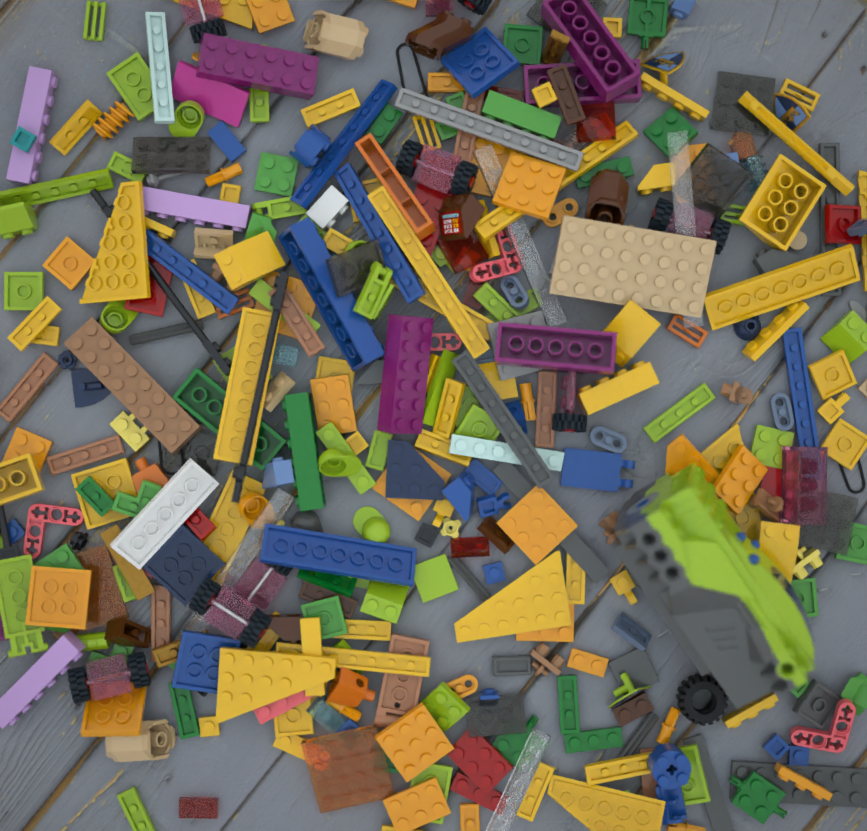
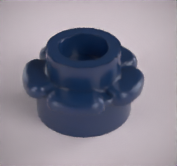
M64 351L58 357L60 367L63 369L74 368L77 357L71 351Z

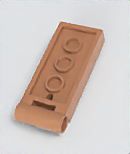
M392 632L388 653L427 656L430 639ZM384 673L374 726L386 728L417 706L423 676Z

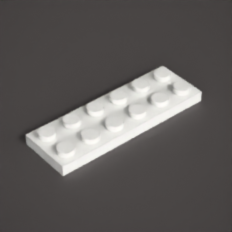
M190 458L111 542V548L140 570L219 485L218 481Z

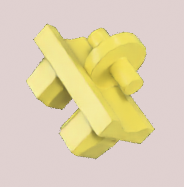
M805 546L798 549L793 575L802 580L808 575L804 569L806 564L809 563L813 569L820 567L823 562L819 557L821 554L819 550L812 547L807 551Z

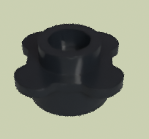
M75 532L70 539L72 549L75 550L77 548V550H81L88 542V533Z

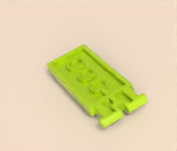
M31 554L0 560V612L5 639L9 638L11 650H8L9 658L27 655V646H30L31 653L49 650L48 642H43L42 631H45V626L25 625L31 568L33 566Z

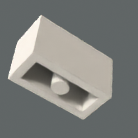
M331 185L306 212V215L325 231L335 225L337 222L335 219L340 214L344 215L348 211L350 202Z

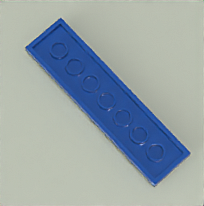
M265 523L259 562L412 587L414 585L417 548Z

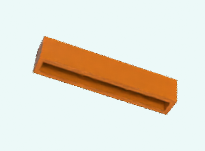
M369 133L355 142L359 154L379 183L385 187L418 239L421 241L436 231L432 220L373 135Z

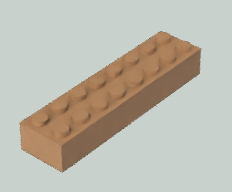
M93 317L63 343L173 455H176L202 430L188 413Z

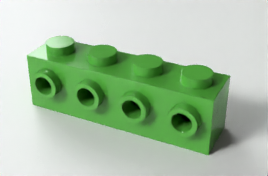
M489 90L480 115L550 141L555 139L562 120L561 116Z

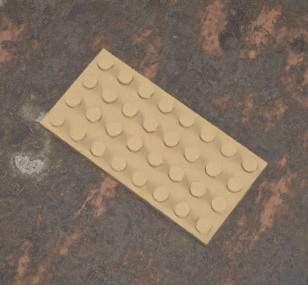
M563 215L549 293L624 306L631 299L643 309L701 318L717 241Z

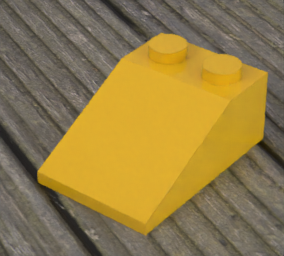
M268 231L230 246L214 255L231 290L234 292L286 265Z
M631 299L602 330L617 333L615 363L621 368L661 325Z
M766 521L756 523L755 540L760 543L758 549L773 562L791 584L799 546L800 526Z

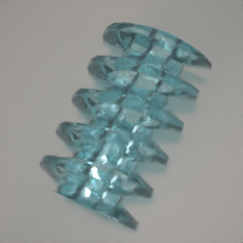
M754 155L739 161V163H745L741 169L748 170L744 177H751L747 181V184H753L749 189L750 192H756L769 171L762 170L766 165V162H759L764 157L763 155Z

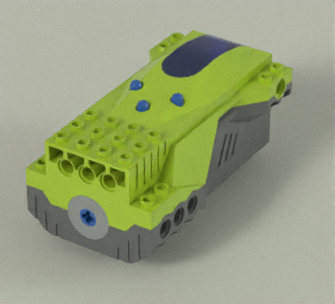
M692 463L672 476L670 473L665 474L637 491L622 505L614 529L617 535L614 549L700 674L703 676L712 672L734 706L739 709L771 691L787 693L808 682L807 673L814 670L813 632L803 603L793 586L773 562L758 549L760 543L757 540L750 541L741 532L726 510L728 507L725 501L717 497L714 485L711 482L708 483L704 478L706 475L703 469Z

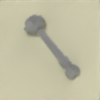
M194 162L193 165H186L183 168L160 176L149 171L146 179L149 187L157 189L160 180L190 173L193 170L199 171L201 164L200 162Z

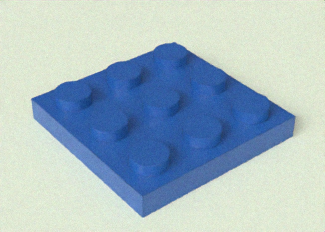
M484 27L473 35L470 41L456 47L440 60L442 66L473 99L520 66L519 61L487 27Z
M183 629L171 687L217 694L220 648L222 646L240 648V638Z

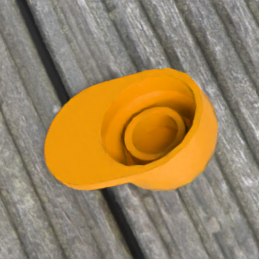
M250 491L240 498L238 510L251 527L262 529L265 523L270 524L273 521L275 509L262 494Z

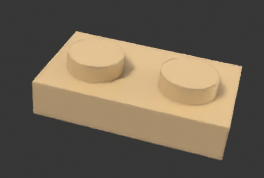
M195 227L194 257L215 259V254L234 245V230Z
M282 370L267 387L264 408L270 413L285 397L284 395L296 384Z

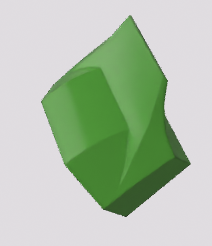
M253 212L244 240L268 231L273 241H275L277 231L272 225V217Z
M860 672L856 677L849 679L840 695L842 699L847 698L853 702L856 708L855 714L858 716L867 708V676Z

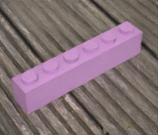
M29 66L17 128L20 126L38 138L29 153L13 145L6 179L10 182L31 185L38 181V164L42 162V145L46 143L47 138L45 130L46 126L50 124V107H53L54 104L53 91L58 85V77L52 70Z
M142 186L145 216L151 213L156 214V217L160 219L174 217L175 221L182 223L190 220L199 226H205V223L213 224V228L224 230V227H229L238 233H243V230L247 231L252 213V208L249 205Z
M71 630L65 633L0 698V727L2 729L8 724L13 726L20 719L18 715L21 712L23 714L26 713L33 706L31 702L34 699L36 701L45 694L43 690L46 687L50 688L58 681L56 677L59 674L63 675L71 668L69 663L72 660L76 662L83 656L81 651L86 646Z

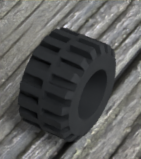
M699 673L695 674L694 677L688 676L687 681L683 680L681 682L683 684L682 687L677 689L679 694H676L677 705L682 714L696 725L699 723L701 726H705V723L712 725L714 720L717 722L721 720L719 716H724V708H728L726 703L728 696L719 682L712 676L710 677L707 674L702 676ZM699 690H709L712 694L711 703L704 709H695L692 706L694 694Z

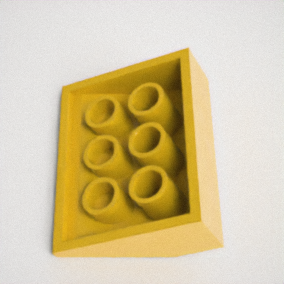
M779 154L738 220L772 249L787 251L827 185L784 155Z

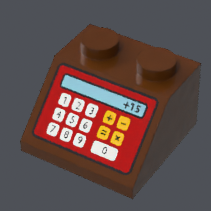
M471 193L448 196L443 200L442 207L438 211L441 239L443 241L467 239L486 208Z

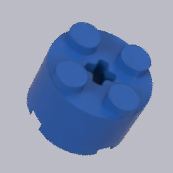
M314 124L310 125L312 130L307 129L294 145L296 151L293 152L291 150L289 153L307 169L309 167L313 169L320 160L318 155L321 152L325 154L331 146V138Z
M663 743L656 746L655 750L648 756L647 761L648 769L655 781L661 787L668 789L678 788L687 784L691 774V764L684 752L672 743Z

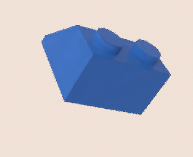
M463 470L449 481L441 492L463 519L467 521L474 511L476 484L472 474L466 473Z

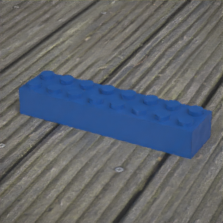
M307 217L289 226L278 238L351 370L354 372L384 355L383 345L375 337L373 327L368 324L364 316L353 311L356 304L355 295L345 283V277L339 272L334 257L327 250L325 241L320 238L315 223Z

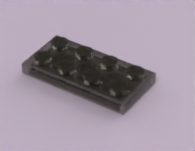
M133 137L132 174H210L211 137Z

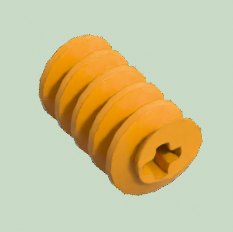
M117 101L114 102L116 109L111 106L109 107L111 114L103 112L105 119L97 118L100 123L99 125L94 122L92 123L96 132L107 143L106 137L114 138L111 133L112 131L117 134L119 133L117 126L125 127L122 121L129 123L128 116L136 117L123 103Z

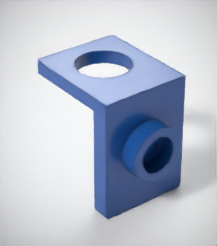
M515 400L504 403L519 426H522L523 432L528 433L520 401Z
M486 688L480 691L481 715L499 714L500 698L498 690ZM488 699H492L495 702V707L492 710H487L484 707V702Z

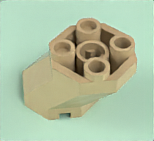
M322 10L314 11L312 15L315 17L313 20H308L303 35L304 42H307L305 49L344 60H355L356 57L360 58L362 56L364 41L369 32L364 22Z
M167 719L143 720L141 736L105 737L106 755L115 762L168 758L170 755L168 751L175 746V728L168 725L169 721Z

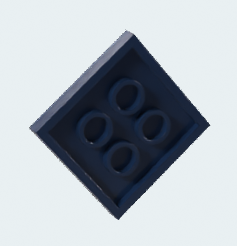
M182 524L147 561L143 568L186 606L201 583L207 578L211 579L225 565V562L190 529Z

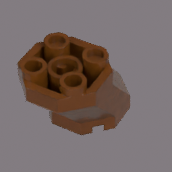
M443 10V13H438L436 20L408 33L405 44L407 47H410V45L414 46L413 51L417 54L433 60L437 56V60H441L444 53L470 41L474 34V28L471 27L472 22L466 18L459 19L452 12Z
M603 169L591 177L584 219L624 225L629 183L620 171Z

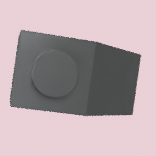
M763 249L755 254L757 258L752 260L761 275L790 265L801 258L797 254L770 249L766 251V249Z
M384 356L379 357V360H375L357 380V385L382 384Z

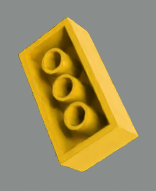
M644 360L630 365L631 369L628 371L625 368L613 373L614 377L611 379L607 376L595 381L597 385L593 387L589 384L578 389L579 393L575 394L583 414L590 415L659 384L651 363H645Z
M28 453L0 463V506L45 491L33 454Z

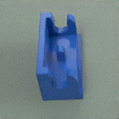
M657 784L655 787L657 799L666 801L662 825L681 823L682 819L687 818L681 786L668 789Z

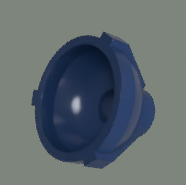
M757 315L732 324L734 325V332L737 337L742 340H749V342L753 341L761 331L760 317ZM748 323L753 324L752 330L748 329Z

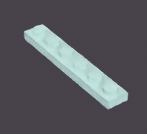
M145 12L154 123L174 124L175 117L165 12Z
M451 434L448 453L522 465L507 442ZM534 447L550 470H562L564 452Z

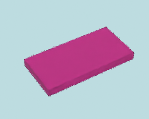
M182 60L178 61L172 81L173 99L180 102L187 100L198 102L206 114L238 128L241 124L251 91L233 84L196 77L197 67Z

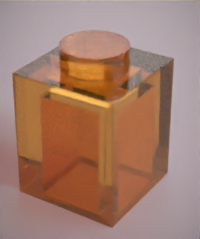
M737 132L728 141L731 151L738 152L739 162L758 154L751 132Z

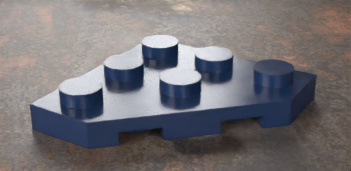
M388 440L385 498L443 500L444 494L441 491L444 488V480L408 441Z

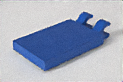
M564 447L560 485L618 492L619 486L632 488L633 480L619 478L621 467L635 469V461L622 460V454Z

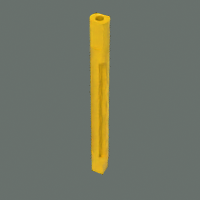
M748 91L738 100L740 104L842 194L847 196L854 189L855 186Z

